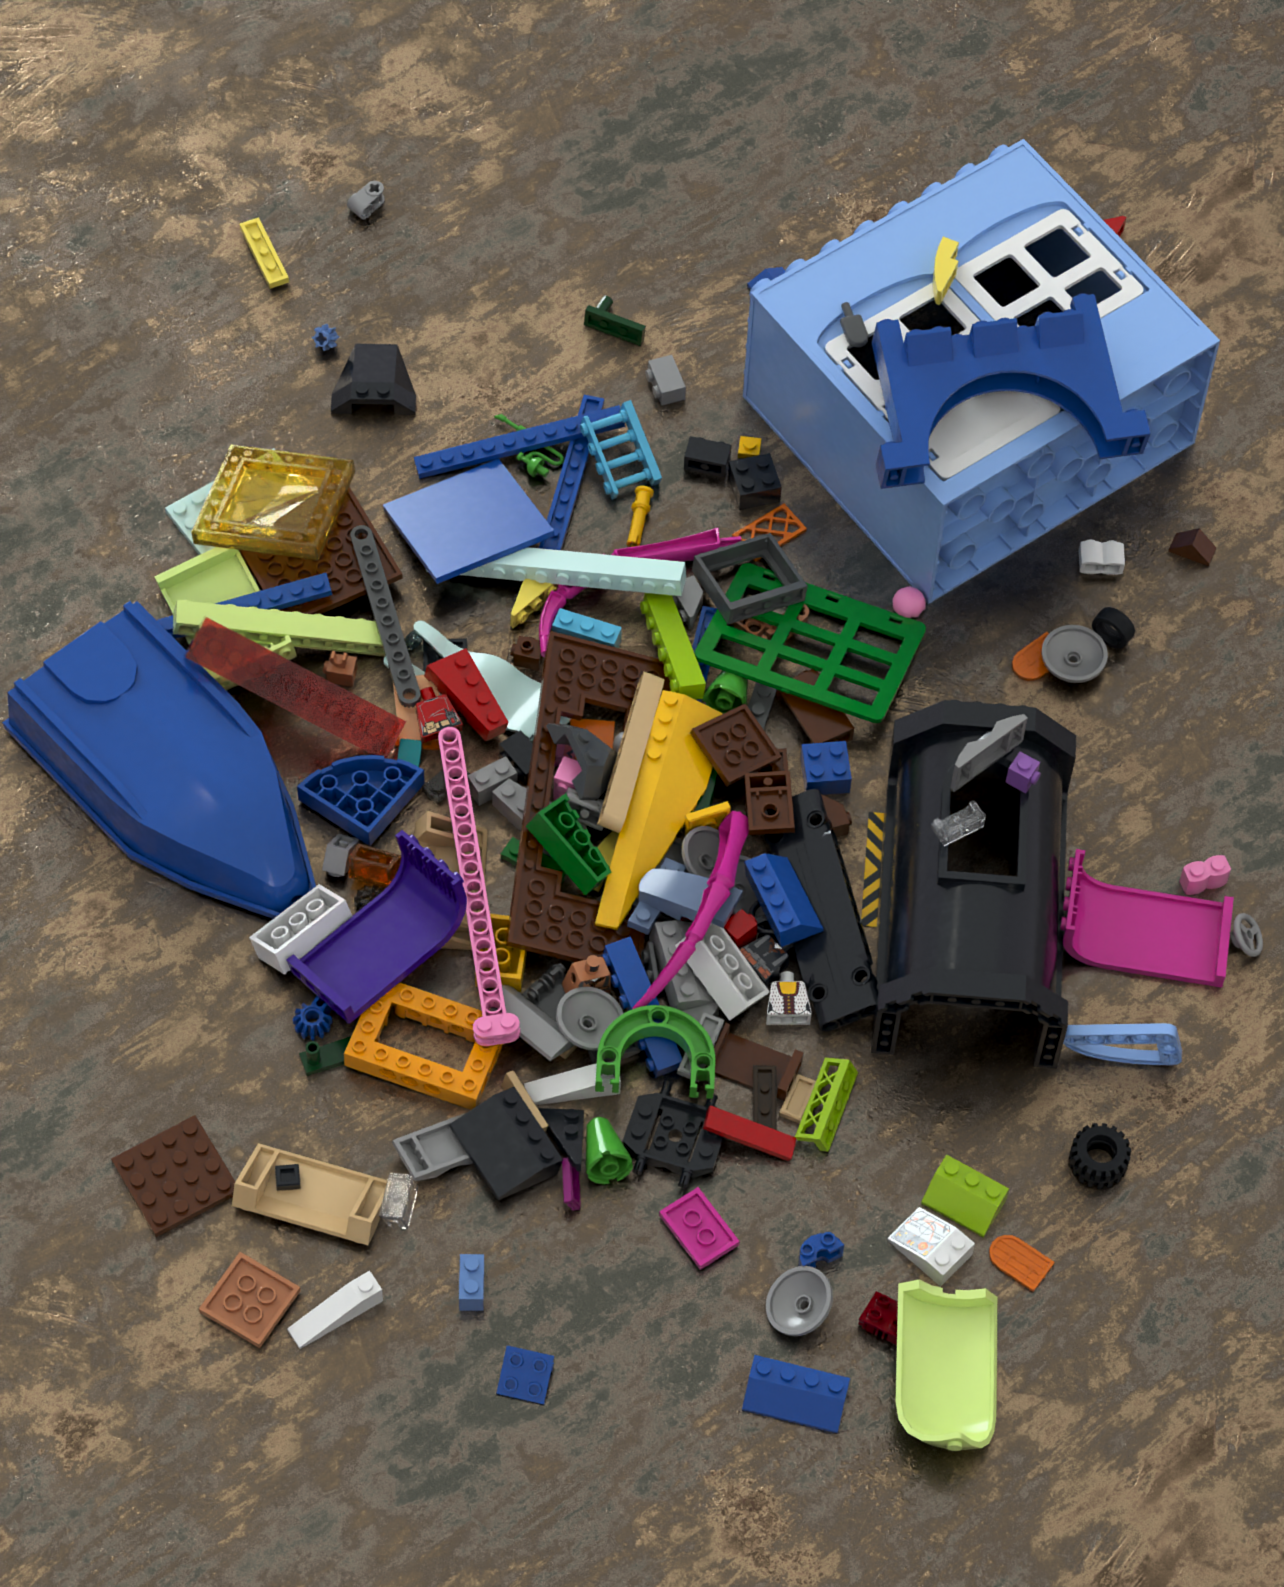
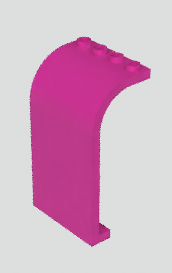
M1076 849L1075 856L1069 859L1068 871H1072V875L1067 877L1065 890L1069 891V897H1065L1063 903V910L1067 911L1066 917L1062 916L1060 930L1064 931L1063 946L1069 955L1082 963L1098 968L1222 988L1226 977L1234 897L1225 896L1223 902H1216L1106 884L1092 878L1085 872L1082 866L1085 850Z

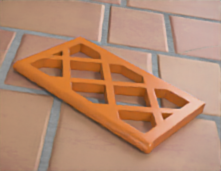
M783 503L733 533L732 537H738L746 531L752 532L751 539L754 538L755 533H771L772 535L783 536V539L777 542L781 547L806 532L807 528ZM781 510L787 514L786 518L774 517ZM770 521L768 529L756 528V525L761 522ZM773 522L785 523L784 531L772 530ZM789 524L797 525L799 528L793 533L787 532ZM759 557V558H756V559H753V560L756 562V561H758L759 559H761L762 557Z

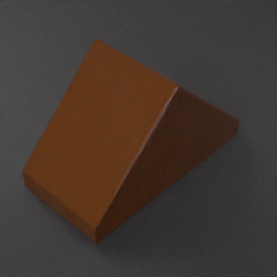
M1198 528L1176 533L1168 552L1209 566L1216 547Z

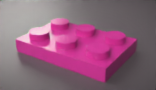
M699 1187L659 1211L661 1219L700 1270L740 1244L738 1238Z

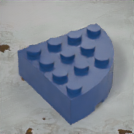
M360 755L332 762L331 766L322 770H316L297 786L298 800L368 846H371L425 784L424 770L410 762L397 759V761L386 759L380 755Z

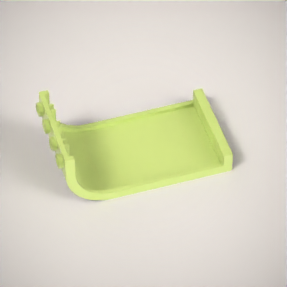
M234 539L155 576L158 587L172 614L174 613L177 600L188 599L193 602H212L215 604L260 591ZM289 635L284 636L285 641L277 645H273V643L262 644L184 636L197 662L226 691L297 657Z

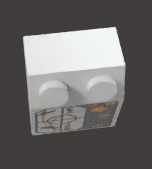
M920 1207L887 1238L888 1242L940 1287L972 1256L975 1243L958 1228Z

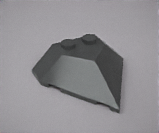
M548 723L546 727L554 744L570 745L582 769L572 780L580 800H598L608 788L617 752L587 729L567 724Z

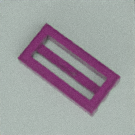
M568 1157L562 1158L564 1203L571 1207L572 1211L580 1210L579 1171H576L568 1162Z

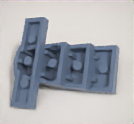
M666 858L660 869H651L642 877L639 883V902L630 916L627 926L648 935L662 912L679 921L682 917L694 921L701 905L703 891L708 887L707 881L709 878L686 873L685 865ZM735 887L730 890V896L715 914L711 922L712 924L724 928L740 901L743 890Z

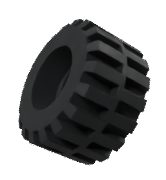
M1093 1123L1091 1128L1087 1125L1083 1127L1082 1132L1079 1130L1076 1134L1069 1154V1166L1073 1168V1175L1075 1177L1079 1176L1078 1181L1082 1184L1085 1181L1088 1183L1087 1186L1091 1188L1093 1185H1097V1189H1102L1103 1185L1109 1188L1112 1187L1113 1182L1117 1184L1120 1182L1121 1177H1124L1131 1158V1148L1129 1147V1140L1124 1139L1125 1134L1122 1131L1119 1133L1116 1131L1117 1127L1112 1125L1109 1128L1106 1123H1102V1126ZM1092 1149H1101L1106 1151L1112 1157V1160L1100 1163L1093 1160L1087 1152Z

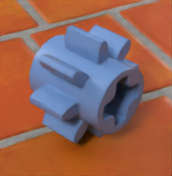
M324 324L322 327L314 329L316 334L312 339L316 343V348L323 347V351H327L330 347L337 346L335 341L340 336L337 335L335 327L329 328L328 324Z

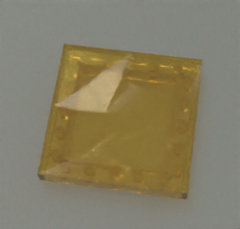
M231 444L191 531L193 544L319 560L356 472L354 460Z

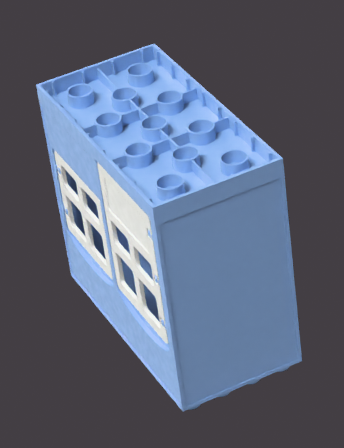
M1022 139L1010 147L1005 144L998 146L991 152L987 160L976 166L973 163L964 165L956 173L955 178L944 184L940 182L932 183L923 191L921 197L910 203L901 201L895 204L887 216L875 223L872 220L863 222L856 228L853 235L840 242L837 239L829 241L822 247L819 254L807 261L804 259L795 260L787 267L785 273L773 280L764 278L758 281L749 293L750 306L747 320L748 332L745 346L746 359L743 397L907 582L923 593L926 603L929 604L1194 444L1220 340L1062 177ZM943 236L959 242L958 253L955 259L959 261L957 275L941 302L965 328L959 334L969 335L972 324L978 321L985 320L990 322L997 321L1000 318L1017 319L1048 300H1052L1062 311L1071 309L1072 297L1082 293L1087 295L1095 294L1122 410L1126 412L1130 409L1145 410L1151 434L1143 454L1099 460L1095 445L1087 431L1078 420L1062 407L1047 399L1029 393L1016 391L991 392L972 397L960 403L938 422L929 438L930 465L924 466L925 483L881 489L876 470V461L880 445L893 441L880 379H873L848 351L853 346L847 342L840 324L841 318L845 317L841 305L848 302L853 315H861L868 332V337L874 335L876 322L884 319H898L904 342L906 332L910 331L900 319L935 300L933 294V272L938 246ZM1012 258L1039 287L1009 305L1002 307L974 277L1004 259Z

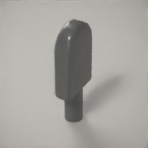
M845 302L841 305L845 317L840 320L844 335L851 346L862 347L868 341V332L861 315H853L850 304Z

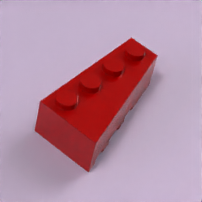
M467 648L427 665L424 677L437 687L441 695H447L455 710L461 712L467 719L466 721L485 741L505 733L509 722Z

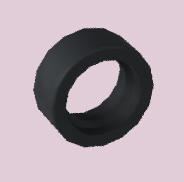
M1112 607L1103 608L1092 621L1093 631L1103 639L1106 645L1115 649L1125 647L1135 634V628L1131 620L1123 612Z

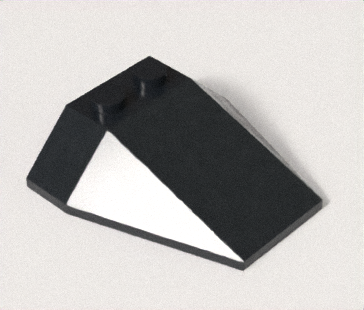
M355 344L332 392L331 414H352L353 404L394 405V415H416V394L397 344Z

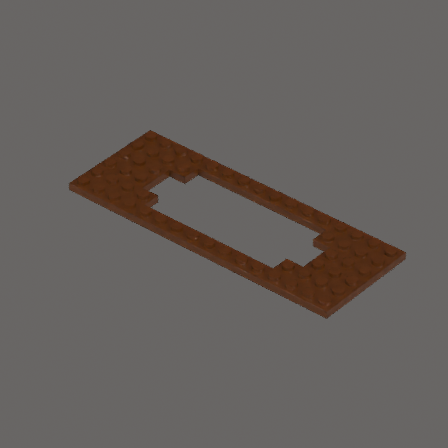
M553 631L549 632L505 946L578 962L587 960L591 955L601 957L605 945L631 936L641 960L645 934L627 926L634 910L631 909L618 930L596 926L595 921L600 901L560 892L563 872L541 867L543 846L526 828V825L539 811L547 807L550 801L557 744H554L546 725L548 723L560 724L561 716L580 721L583 717L584 703H589L624 712V731L637 684L643 671L665 679L662 691H671L670 680L664 674V664L658 658Z

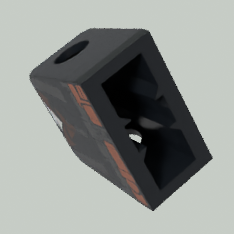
M765 935L739 948V950L768 989L771 983L780 976V973L784 972L788 967L790 956L787 952L793 948V944L781 947L779 942H776L770 935Z

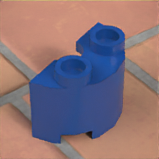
M831 1232L813 1235L801 1245L798 1266L816 1268V1262L820 1260L826 1261L829 1264L843 1256L844 1244Z

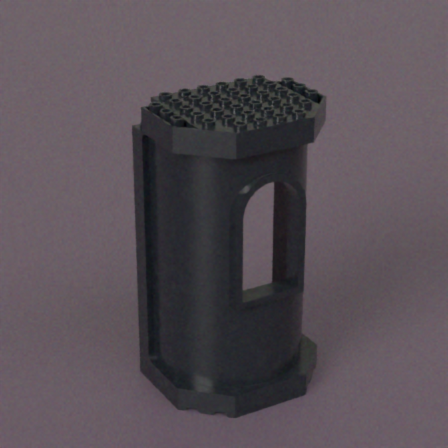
M943 700L894 721L885 803L875 974L878 981V996L875 1014H873L871 1053L894 1055L901 1013L907 1011L909 1006L915 1003L919 1005L939 1004L1022 1011L1026 1014L1033 1013L1038 1016L1039 1025L1034 1041L1033 1067L1057 1069L1068 1027V1001L1061 997L1063 931L1060 930L1062 916L1064 917L1067 797L1076 759V735L1035 707H1028L1026 705L1010 706L1002 703L986 704L979 701ZM1024 714L1027 717L1023 742L974 777L1006 781L1008 768L1019 752L1040 762L1038 772L1041 775L1035 785L1032 784L1026 793L1013 787L1018 798L1016 876L947 871L951 783L958 756L968 742L977 741L984 734L992 731L997 721Z

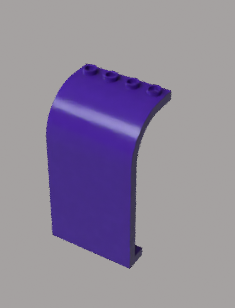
M403 830L395 835L401 850V863L388 887L300 960L294 954L286 960L292 974L348 1024L442 948L457 931L465 915L467 896L462 884L464 883L463 878L456 871L454 873L450 871L448 865L442 859L437 860L428 847L423 848L415 836L412 834L409 836Z

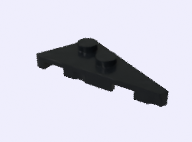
M539 1108L541 1115L548 1124L547 1131L554 1137V1141L560 1150L566 1152L571 1166L576 1171H581L584 1110Z

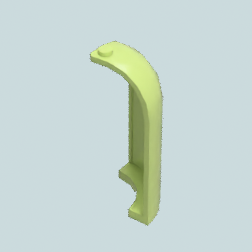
M920 1279L898 1284L896 1408L898 1420L908 1434L929 1445L951 1451L980 1449L990 1443L995 1432L997 1411L998 1297L986 1288L955 1290V1294L943 1293V1288L932 1286Z

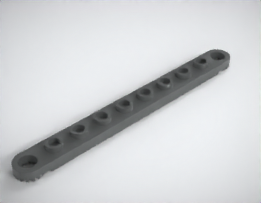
M359 525L352 529L350 535L360 573L399 702L404 707L413 708L421 700L420 689L372 531L365 525ZM358 533H364L368 535L365 539L362 540L356 538V535H358ZM408 692L416 695L410 700L404 698V695Z

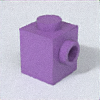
M1019 752L1008 768L1006 783L1026 793L1032 784H1036L1041 775L1038 772L1040 762Z

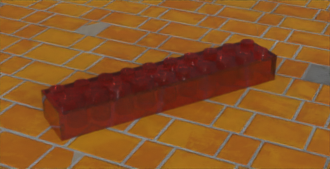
M204 616L184 654V657L372 755L384 756L387 759L406 723L405 720Z

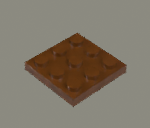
M746 704L693 728L690 732L726 786L745 778V773H756L780 761L782 758Z

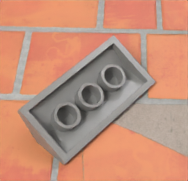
M502 985L506 1013H512L518 1017L520 1021V1037L549 1061L575 1046L564 1037L557 1022L510 985ZM490 1008V1009H489V1011H497V1010H498V1008Z

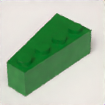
M565 793L539 811L526 825V828L583 894L587 895L606 879L611 870L598 847L592 845L590 841L591 835L587 829L584 830L578 821L580 816L576 809L572 810L568 803L570 799Z

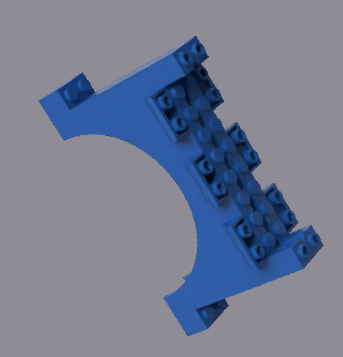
M1078 294L1072 297L1071 309L1059 313L1045 312L1038 315L1035 326L1028 327L1022 325L1017 327L1016 318H1000L997 321L990 322L982 320L972 324L969 335L955 334L951 336V327L943 328L942 326H937L929 330L914 329L906 332L903 342L898 319H884L876 322L872 347L893 441L880 445L876 461L880 488L885 489L925 483L924 466L930 465L929 438L938 422L960 403L972 397L991 392L1016 391L1029 393L1047 399L1062 407L1078 420L1087 431L1095 445L1099 460L1143 454L1151 434L1145 410L1130 409L1126 412L1122 410L1095 294Z

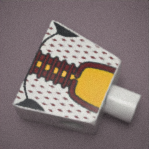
M784 971L780 973V981L771 983L766 1025H810L811 1008L805 983L794 981L793 972Z

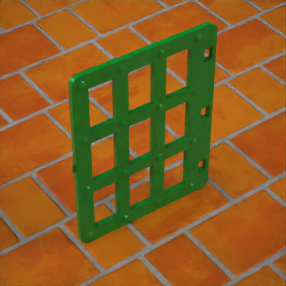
M744 563L740 566L725 595L730 602L742 599L748 587L760 592H766L783 585L773 571L751 563ZM763 576L774 578L775 581L763 578ZM806 583L805 601L789 605L784 615L770 611L751 617L777 627L771 640L727 626V622L717 609L695 649L694 654L700 663L872 723H881L925 635L926 626L920 621L906 618L888 610ZM826 597L838 600V603L827 600ZM804 604L812 610L847 621L841 634L797 620ZM890 618L902 622L901 625L889 621ZM862 626L902 640L903 642L897 654L854 640L859 627ZM790 632L834 646L828 659L825 660L785 646L784 644ZM724 638L762 651L764 654L758 665L755 666L714 650L719 640ZM847 651L891 666L885 679L883 680L841 665ZM777 657L821 672L815 685L813 686L771 671ZM834 677L877 691L878 694L872 706L828 691Z

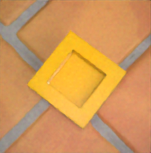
M740 436L738 458L743 459L760 455L761 438Z

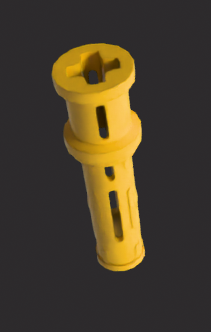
M637 486L635 488V502L631 506L633 517L626 543L628 547H630V544L631 547L640 546L645 518L651 509L649 505L650 499L654 495V491L650 487Z

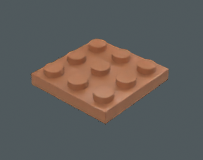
M239 1252L202 1303L199 1312L260 1348L301 1289L288 1279Z

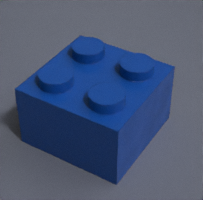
M846 741L802 744L800 761L805 791L818 789L822 795L850 793L852 778Z

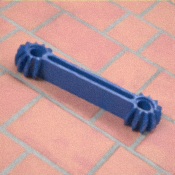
M316 996L311 1005L307 1006L305 1003H302V1009L296 1008L293 1018L295 1031L301 1033L303 1039L310 1036L312 1041H314L317 1035L323 1039L324 1032L329 1033L331 1030L330 1025L333 1023V1019L329 1015L332 1008ZM310 1019H317L316 1022H308Z

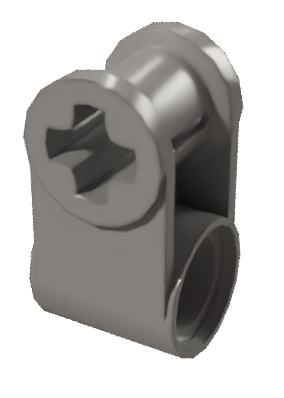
M379 181L369 182L349 198L347 207L361 219L368 218L376 209L384 204L383 184Z

